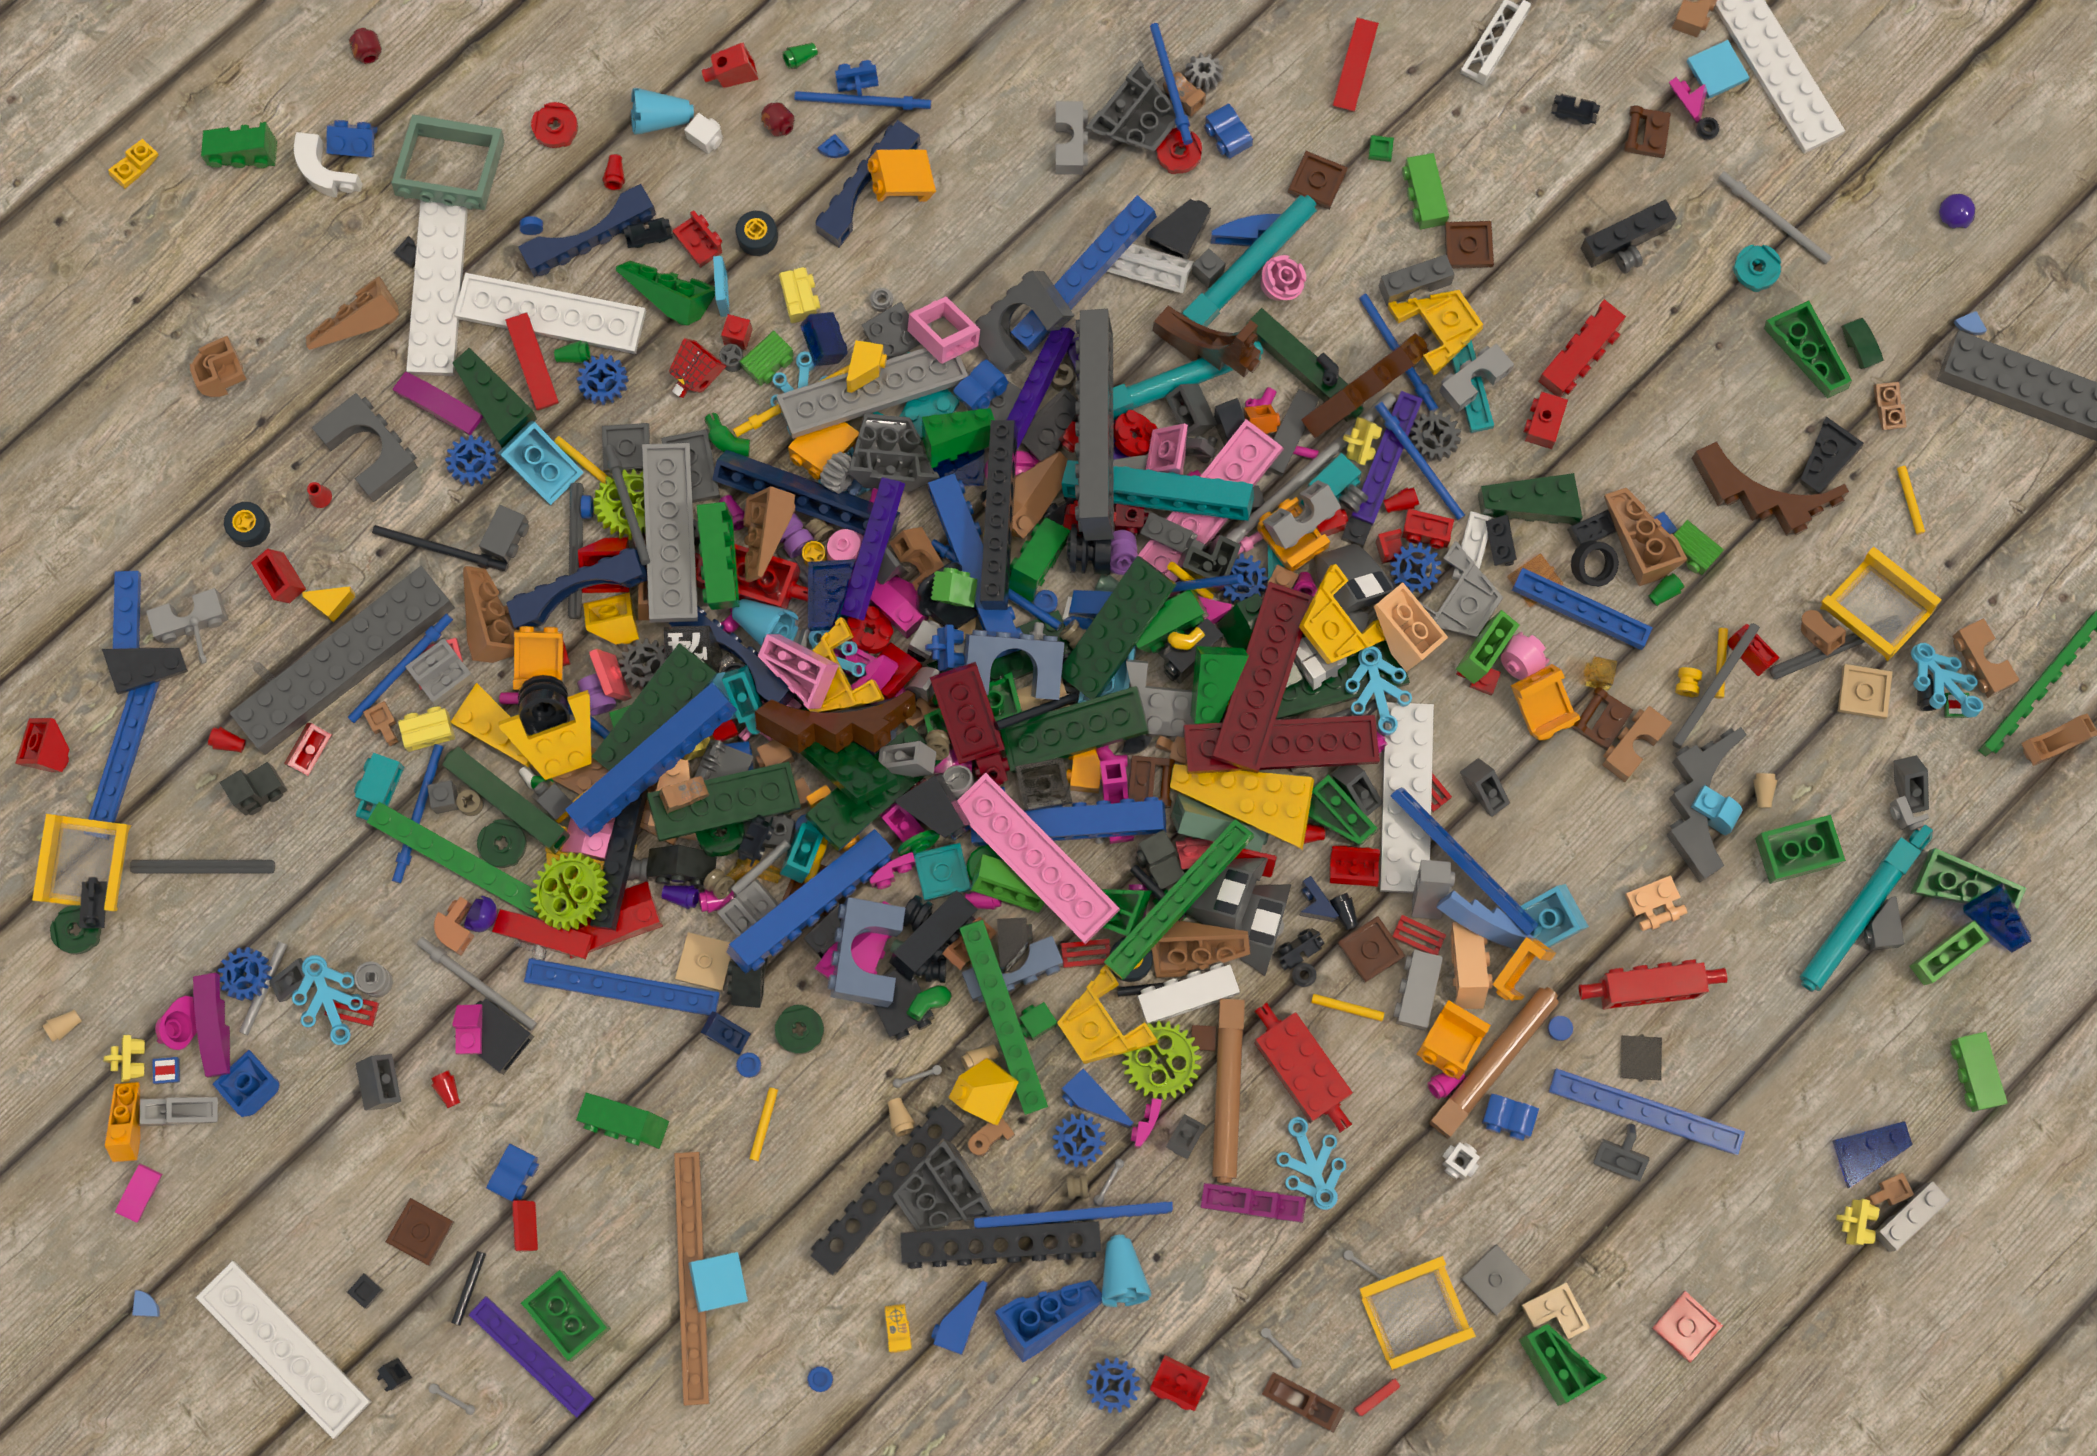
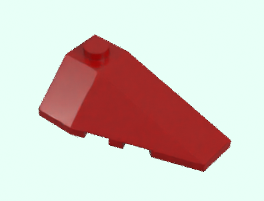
M648 881L625 889L616 931L590 926V917L587 918V926L579 923V928L576 931L594 936L588 952L590 953L663 927Z

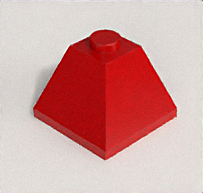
M628 537L603 538L578 549L579 568L584 566L591 567L598 564V561L602 558H612L619 555L621 550L629 548ZM613 584L593 585L582 589V593H620L630 591V588Z
M29 718L15 764L48 772H63L69 762L68 753L70 749L55 719Z

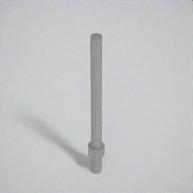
M1725 171L1719 176L1718 179L1731 188V192L1737 197L1741 196L1823 263L1827 264L1832 258L1829 254L1748 191L1745 184L1741 181L1737 182Z
M424 937L418 940L417 945L430 954V958L436 963H442L530 1031L536 1027L537 1023L447 956V952L440 946H434Z

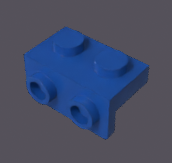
M334 120V123L327 126V154L374 157V133L378 131V127H371L369 122H357V125H348L346 120Z

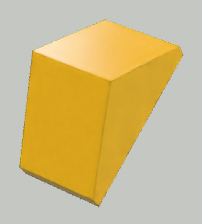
M350 586L302 592L304 599L333 623L355 598V592Z

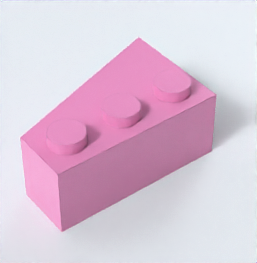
M767 634L758 654V657L777 677H780L789 686V690L795 693L808 709L821 708L839 666L838 664L780 634Z

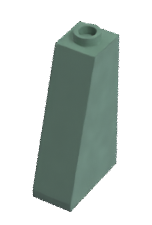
M1177 794L1171 813V818L1179 834L1215 841L1235 820V818L1221 811H1217L1204 803ZM1237 820L1254 835V838L1244 849L1261 852L1262 846L1266 845L1269 834Z

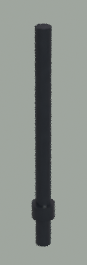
M374 525L372 534L476 563L481 568L489 569L490 567L507 572L509 563L492 559L491 555L481 553V555L377 525Z

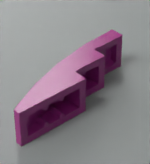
M406 371L392 389L397 395L413 402L416 407L434 415L437 420L468 435L472 434L483 419L480 413Z
M210 973L194 976L195 1021L205 1077L230 1074V1027L225 1024V1001L220 999V975Z
M1204 1183L1201 1208L1299 1223L1304 1221L1306 1205L1305 1197Z

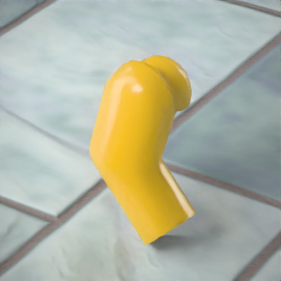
M1196 627L1189 635L1172 632L1168 636V642L1176 649L1189 650L1205 634L1199 627Z

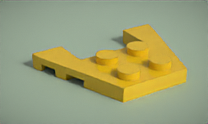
M1460 290L1430 295V298L1417 300V298L1408 299V302L1397 303L1394 301L1388 303V310L1398 324L1420 314L1441 344L1440 347L1423 355V361L1433 376L1483 329L1482 321Z
M1333 564L1328 568L1299 625L1301 631L1327 664L1336 662L1386 640L1379 620L1373 621L1364 631L1360 632L1333 597L1349 581L1337 564Z
M842 617L837 619L834 627L828 633L826 632L821 637L818 645L811 650L839 666L821 708L809 709V711L826 713L884 700L876 681L873 679L852 690L833 652L834 648L853 638L845 619Z
M588 690L567 697L575 720L527 736L519 715L498 722L502 732L545 780L591 764L590 695Z
M1106 965L1100 970V974L1096 979L1089 983L1082 996L1075 1000L1057 1022L1084 1064L1158 1043L1145 1022L1123 1036L1103 1007L1099 998L1119 985Z

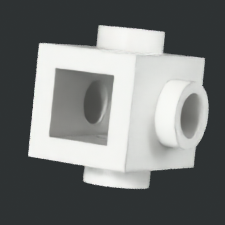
M1459 1142L1455 1147L1450 1145L1442 1157L1446 1160L1442 1165L1446 1167L1444 1171L1454 1179L1458 1177L1464 1179L1467 1175L1471 1178L1479 1167L1476 1162L1480 1156L1475 1154L1477 1151L1472 1146ZM1461 1158L1463 1160V1166L1460 1167L1459 1165H1457L1455 1163V1159Z

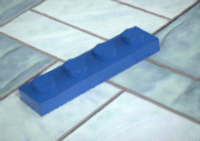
M139 571L115 572L113 649L139 648L141 573Z

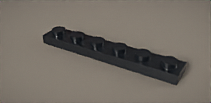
M644 790L637 800L629 803L615 817L603 868L605 875L602 877L608 881L606 885L602 886L608 893L601 896L606 900V903H599L598 905L602 911L593 912L596 919H591L590 926L594 928L616 931L648 790Z

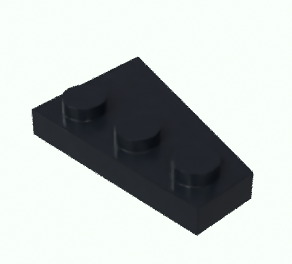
M1065 387L1034 416L1021 442L1039 462L1056 453L1061 443L1058 439L1076 415L1075 404L1078 400Z
M1826 416L1801 477L1800 484L1814 494H1822L1859 452L1864 443Z
M180 648L102 649L118 695L188 672Z

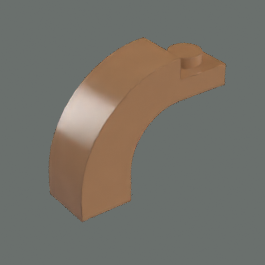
M2088 713L2080 715L2047 733L2022 742L2023 752L2026 758L2035 766L2097 736V729Z

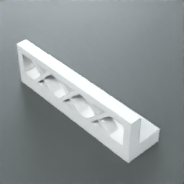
M1504 0L1460 73L1485 85L1527 17L1531 3L1523 0L1519 6L1510 0ZM1506 7L1516 12L1512 19L1505 20L1503 11ZM1503 26V34L1500 37L1494 38L1492 29ZM1492 44L1493 50L1491 53L1483 56L1481 47ZM1481 62L1482 68L1478 74L1468 69L1472 63Z
M1132 244L1107 272L1183 293L1194 261Z

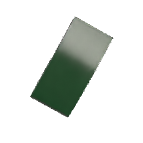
M1863 317L1841 325L1848 348L1853 347L1860 369H1865L1884 361L1879 345Z

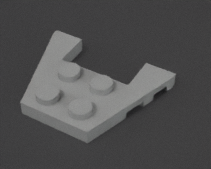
M1455 541L1443 560L1463 572V575L1438 612L1433 611L1421 602L1420 604L1442 630L1477 638L1503 597L1478 569L1474 561L1464 552L1460 544Z
M1126 659L1131 687L1137 686L1139 688L1150 732L1148 734L1184 737L1183 726L1195 724L1190 716L1192 690L1146 686L1148 661Z

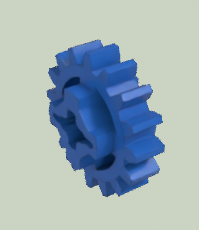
M600 354L598 360L591 356V363L584 361L585 369H578L581 376L577 377V382L581 384L578 388L580 392H584L585 399L587 400L591 397L593 404L600 400L602 405H605L606 400H610L613 404V397L615 396L621 399L620 390L626 391L627 387L624 383L629 382L628 377L625 375L627 373L625 367H621V361L617 360L614 362L612 355L605 359L603 354ZM607 367L612 368L616 373L614 371L610 372ZM589 386H591V388H596L598 392L591 390Z
M471 434L469 435V440H465L461 436V443L452 442L455 448L454 450H447L451 457L445 458V461L449 464L447 470L449 473H453L452 477L454 480L460 478L462 485L469 481V484L474 486L477 480L480 484H483L482 478L484 477L491 479L489 472H496V468L492 464L498 463V459L494 456L496 451L494 448H491L492 445L489 441L484 442L482 436L475 440ZM477 447L485 451L486 454H483V452L479 453ZM457 466L465 468L466 473L460 471Z
M1409 542L1408 549L1401 546L1402 553H1394L1393 555L1397 560L1390 562V565L1395 567L1394 570L1390 571V574L1397 575L1394 583L1403 582L1406 587H1409L1411 593L1414 592L1415 588H1418V591L1423 593L1424 586L1430 590V582H1438L1437 578L1434 577L1435 574H1441L1442 572L1436 568V566L1441 564L1440 560H1434L1438 555L1437 552L1430 554L1431 546L1428 545L1423 549L1421 542L1417 544V547H1414L1412 542ZM1420 552L1425 554V556L1421 558L1413 557L1411 553ZM1404 558L1406 567L1400 572V563ZM1409 559L1416 564H1422L1419 567L1422 576L1415 571L1410 572L1412 566ZM1431 563V573L1427 577L1425 574L1426 567ZM1417 578L1420 583H1410L1406 580Z
M1241 553L1240 558L1235 560L1230 575L1242 574L1246 578V582L1225 585L1220 590L1225 591L1223 594L1224 599L1228 596L1231 597V604L1236 600L1241 602L1257 593L1261 597L1259 591L1265 592L1266 590L1264 583H1267L1268 577L1262 576L1266 573V568H1259L1261 561L1258 560L1254 563L1252 555L1248 559H1244V554ZM1254 574H1256L1257 576V585H1255V582L1252 580Z
M249 947L245 951L237 948L236 955L229 952L228 956L230 959L228 961L222 959L221 961L225 967L218 969V972L223 974L220 977V982L225 983L221 989L228 992L229 997H236L240 1001H243L245 997L248 1000H253V994L261 996L260 989H268L269 987L265 981L272 979L271 976L267 975V972L272 970V967L265 965L269 959L262 956V952L254 951Z
M1072 1114L1071 1121L1069 1122L1063 1118L1062 1123L1064 1126H1056L1055 1129L1059 1132V1135H1053L1052 1138L1058 1141V1144H1055L1053 1149H1060L1061 1151L1057 1157L1062 1158L1065 1156L1066 1165L1073 1161L1074 1168L1078 1167L1079 1162H1082L1084 1167H1087L1088 1160L1095 1163V1154L1100 1156L1103 1154L1099 1147L1106 1145V1142L1100 1141V1138L1105 1136V1132H1098L1101 1124L1093 1125L1092 1116L1088 1121L1084 1120V1114L1080 1115V1119H1076L1074 1114ZM1077 1125L1076 1130L1071 1134H1064L1068 1128ZM1085 1126L1093 1131L1095 1138L1089 1137L1085 1132ZM1079 1130H1082V1139L1086 1140V1143H1082L1081 1147H1079V1152H1077L1076 1142L1072 1141V1139H1076L1077 1135H1079ZM1063 1144L1069 1145L1072 1148L1073 1156L1064 1149ZM1094 1148L1090 1154L1081 1157L1085 1149Z
M1106 1358L1104 1366L1096 1363L1097 1372L1090 1370L1089 1373L1093 1376V1380H1086V1383L1092 1385V1389H1089L1087 1394H1094L1095 1397L1091 1400L1092 1403L1100 1402L1098 1409L1101 1410L1104 1406H1107L1108 1413H1111L1113 1407H1116L1120 1413L1122 1412V1405L1130 1408L1129 1400H1137L1133 1393L1134 1391H1140V1387L1135 1386V1382L1139 1381L1140 1378L1132 1376L1136 1369L1131 1368L1128 1370L1126 1368L1128 1365L1127 1361L1120 1365L1119 1359L1115 1358L1114 1363L1110 1364L1109 1359ZM1117 1368L1122 1370L1123 1373L1112 1375L1107 1369ZM1100 1375L1104 1380L1103 1388L1097 1392L1096 1382ZM1123 1378L1117 1386L1118 1392L1111 1390L1110 1392L1103 1393L1109 1385V1379L1116 1381ZM1129 1379L1130 1391L1128 1395H1126L1123 1391L1124 1382H1126ZM1108 1395L1116 1396L1120 1402L1110 1403L1103 1399Z

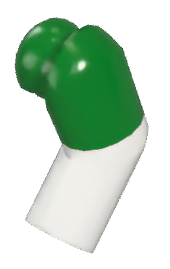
M526 766L519 770L521 777L531 790H534L542 781H547L542 776L534 775L532 770Z

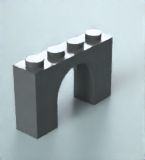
M1031 270L1027 272L1018 285L1011 287L1002 300L995 302L986 315H982L975 321L976 326L980 329L979 345L992 364L1003 374H1012L1027 360L1014 341L1010 330L1012 315L1019 306L1023 304L1029 306L1047 331L1060 330L1075 316L1044 271Z
M355 393L311 428L330 451H333L356 433L370 432L381 438L382 451L379 458L354 478L370 499L375 502L418 468L414 462L416 456L408 447L405 450L400 445L402 442L401 438L394 430L389 432L385 426L388 423L380 414L375 416L371 411L374 407L366 397L361 399Z

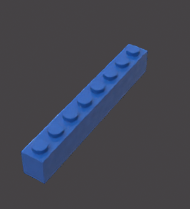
M1138 195L1054 284L1071 310L1157 217L1155 210ZM1031 309L1011 331V334L1024 348L1032 353L1050 334L1051 330L1047 331L1038 316Z
M954 473L928 482V492L956 562L962 565L963 572H969L971 578L978 579L974 608L978 611V619L982 629L987 631V635L996 636V632L1011 633L1010 637L1020 638L1022 631L1020 627L1016 628L1013 620L1016 618L1011 606L1008 607V610H984L980 602L983 543L980 535H982V531L978 521L974 522L971 515L974 514L970 501H965L963 494L966 492L962 480L957 481ZM1007 649L1001 652L996 658L1008 655L1021 649Z
M712 682L565 810L580 830L589 837L600 832L607 822L617 817L622 809L629 803L637 800L644 790L654 785L666 771L674 768L680 759L686 754L691 753L703 739L711 736L714 730L723 722L728 721L737 709Z
M1147 797L1142 802H1135L1134 799H1122L1120 803L1111 804L1110 801H1097L1096 805L1077 802L1073 803L1072 807H1063L1062 804H1051L1046 809L1037 808L1028 810L1032 808L1031 806H1026L1023 810L1053 841L1157 834L1162 830L1166 832L1165 804L1158 797ZM971 827V843L975 847L988 845Z
M874 829L729 944L726 953L745 974L751 969L754 971L758 970L765 963L764 959L770 954L772 956L778 954L783 949V944L786 941L790 940L792 942L798 938L805 926H813L820 919V914L825 910L827 913L832 911L838 905L837 901L843 896L848 898L856 890L855 886L860 882L863 884L867 883L874 875L873 872L891 862L894 849Z

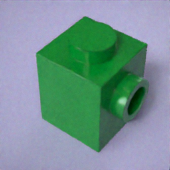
M1045 1002L1036 1007L1033 1004L1021 1012L1022 1016L1019 1017L1024 1037L1030 1036L1032 1041L1057 1026V1021Z

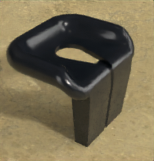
M950 562L937 570L943 572L944 568H953L963 571L962 565L958 562ZM934 573L920 583L916 593V608L921 615L931 616L944 627L945 625H953L954 629H959L978 616V611L975 608L954 606L932 600L931 596L933 594L931 592L933 591L932 587L935 581L933 579L935 577Z

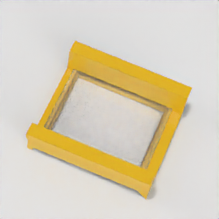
M1873 546L1856 570L1831 596L1827 595L1822 600L1820 609L1829 612L1883 655L1885 660L1889 661L1933 614L1942 599Z
M46 814L32 900L81 906L82 882L88 881L89 877H97L98 882L107 881L104 910L117 911L128 832L132 825Z
M1443 1256L1359 1289L1361 1293L1359 1295L1391 1370L1476 1337L1473 1328L1468 1325L1450 1281Z

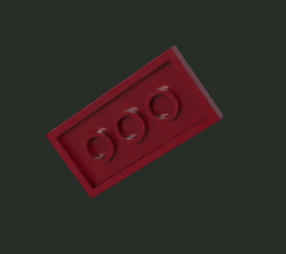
M976 662L930 677L959 765L1005 750L1000 733L994 727L995 718Z

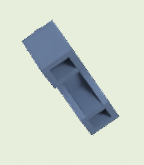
M1053 936L1030 944L1028 959L1020 969L1012 973H1002L1008 993L1015 990V985L1020 983L1028 985L1037 981V976L1045 973L1047 976H1051L1061 971L1060 967L1063 966V960ZM973 968L963 971L962 976L972 1001H978L979 1004L984 1003Z

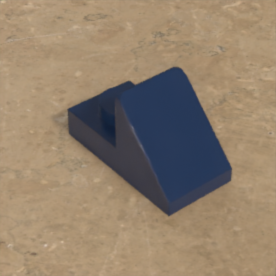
M1312 876L1303 880L1301 892L1306 900H1312L1313 904L1302 910L1299 916L1329 922L1335 921L1339 915Z
M714 1011L711 1012L700 1032L707 1036L709 1040L740 1055L751 1035L748 1031Z

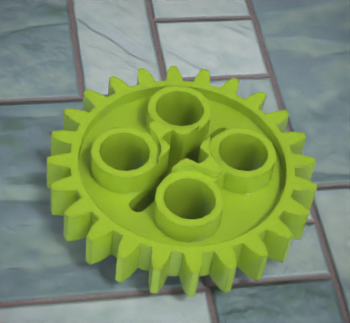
M623 469V478L640 531L646 534L643 471L640 475H636L635 469L632 470L631 474H628ZM607 476L606 484L600 482L599 490H595V498L593 499V506H595L594 514L597 515L598 522H603V529L610 527L611 535L618 531L619 538H622L624 534H628V539L631 540L632 534L627 519L623 518L626 515L621 500H612L615 498L620 499L615 481Z
M570 852L567 857L561 853L559 861L552 857V865L549 866L544 863L545 872H537L541 878L540 880H533L538 886L531 889V892L537 895L531 899V902L536 904L533 910L540 913L538 917L550 927L553 925L557 930H560L562 927L564 930L569 931L572 926L578 930L579 922L587 926V918L590 917L595 920L593 912L602 911L598 905L599 903H606V900L601 896L608 893L602 887L608 881L602 878L605 872L599 869L600 865L589 856L586 857L582 853L576 855ZM578 871V875L572 879L574 873ZM557 884L556 889L552 891V887ZM587 891L586 897L581 899L583 893ZM564 904H567L566 908L563 911H561L562 906Z
M1159 1020L1157 1021L1156 1028H1153L1151 1023L1147 1026L1157 1041L1161 1038H1168L1171 1041L1172 1046L1167 1050L1161 1049L1158 1043L1154 1046L1160 1057H1167L1166 1065L1175 1075V1078H1170L1162 1064H1156L1158 1058L1149 1046L1123 1053L1122 1055L1129 1059L1123 1061L1122 1065L1129 1066L1124 1075H1132L1128 1083H1137L1136 1092L1143 1088L1144 1097L1149 1093H1153V1098L1156 1099L1158 1094H1161L1163 1101H1166L1167 1094L1176 1099L1177 1090L1184 1095V1085L1192 1088L1193 1085L1189 1079L1197 1080L1198 1076L1193 1070L1201 1069V1066L1195 1064L1196 1061L1201 1060V1056L1194 1055L1199 1050V1046L1192 1047L1191 1044L1195 1038H1186L1188 1030L1180 1033V1025L1177 1024L1172 1029L1170 1021L1167 1022L1165 1027H1162ZM1146 1051L1151 1055L1152 1059L1149 1063H1141L1138 1060V1054ZM1176 1058H1181L1185 1061L1186 1066L1182 1070H1176L1172 1066V1061ZM1162 1072L1165 1075V1081L1161 1084L1154 1083L1151 1078L1152 1074Z

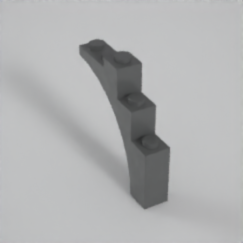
M1742 727L1736 731L1733 728L1727 730L1720 735L1722 740L1714 743L1712 740L1704 745L1701 750L1697 744L1692 748H1689L1687 745L1675 753L1678 757L1672 762L1686 783L1683 782L1673 789L1674 794L1669 798L1683 819L1681 818L1670 825L1672 830L1667 834V837L1699 882L1720 870L1724 864L1714 848L1709 833L1707 817L1691 808V805L1702 786L1706 785L1710 788L1712 777L1722 758L1747 735Z

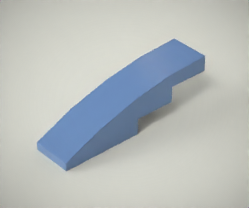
M1452 891L1438 902L1437 908L1454 921L1497 944L1517 950L1526 937L1533 938L1531 934L1527 935L1499 908L1496 907L1490 911L1476 899L1469 903L1455 891Z

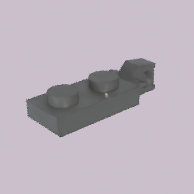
M1150 512L1141 530V535L1180 553L1184 552L1190 545L1203 552L1207 547L1196 540L1198 535L1193 531Z

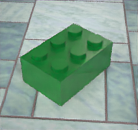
M1831 815L1762 832L1755 838L1769 884L1837 867L1846 861Z
M562 1270L556 1272L521 1302L523 1307L569 1362H573L611 1329L565 1271Z

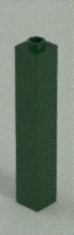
M1263 308L1250 319L1258 325L1256 342L1259 341L1262 348L1322 401L1325 402L1348 385L1340 376H1338V381L1335 385L1327 386L1322 380L1324 368L1316 361L1318 357ZM1363 404L1343 419L1346 422L1352 417L1356 419L1364 410Z
M457 746L455 750H451L446 755L442 765L450 773L477 792L482 798L551 852L556 854L568 840L570 835L564 828Z

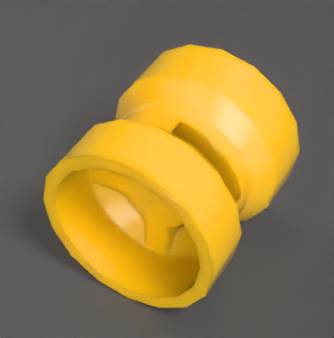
M810 541L804 545L802 556L805 565L812 570L823 568L827 562L824 546L817 541Z
M1690 667L1679 668L1678 677L1680 681L1676 684L1675 693L1685 697H1698L1700 692L1698 682L1702 680L1703 672Z

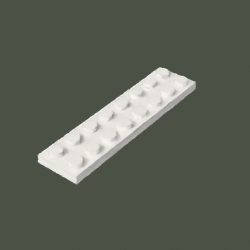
M1717 0L1714 9L1803 154L1843 135L1845 129L1765 0Z
M420 201L406 372L412 375L455 376V367L452 362L456 360L459 319L454 314L462 287L468 212L466 207Z
M465 273L454 314L460 320L508 329L505 319L527 312L536 335L571 342L581 340L582 342H587L588 345L636 354L646 309Z
M1387 702L1389 714L1396 718L1398 726L1392 735H1384L1388 745L1384 747L1380 892L1413 893L1421 860H1430V836L1390 795L1402 787L1431 815L1434 704L1410 703L1408 706H1401L1396 702ZM1384 723V729L1390 730L1391 725Z
M232 1261L196 1297L333 1439H336L372 1402L235 1261Z

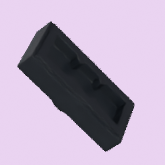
M1609 509L1567 529L1577 547L1584 542L1590 540L1599 541L1617 532Z

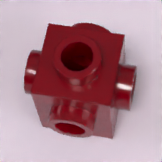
M1116 504L1115 531L1126 530L1137 536L1138 533H1141L1149 512H1144V507Z
M1001 751L976 759L978 766L974 768L978 780L985 773L998 786L1008 780L1007 772L1010 771L1007 757H1002Z

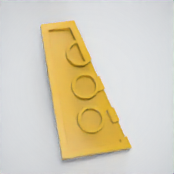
M476 683L451 720V723L527 768L531 765L499 728L498 722L510 718V716Z

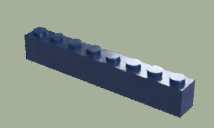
M726 450L717 459L712 479L752 495L770 486L795 494L794 504L796 511L853 530L862 535L865 534L874 504L843 491L839 494L832 492L821 483ZM897 511L889 540L896 532L901 512Z

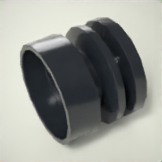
M1072 523L1071 530L1067 536V562L1070 573H1076V563H1082L1081 574H1085L1088 563H1093L1094 574L1110 575L1111 539L1085 541L1084 534H1077V524Z
M548 675L533 676L526 680L519 688L518 715L527 735L530 736L570 721L569 702L567 699L569 695L567 687L561 680Z

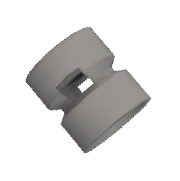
M965 766L950 767L943 774V778L956 800L975 784L971 771Z
M365 962L355 972L354 980L356 986L370 997H383L392 988L393 978L391 973L376 962Z

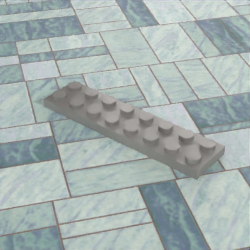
M926 348L887 360L885 369L881 368L878 378L852 393L847 392L846 380L848 373L776 395L790 434L792 438H796L864 416L865 413L870 414L957 386L968 374L960 356L941 364Z
M690 443L642 444L646 549L650 558V563L647 564L649 623L698 621Z

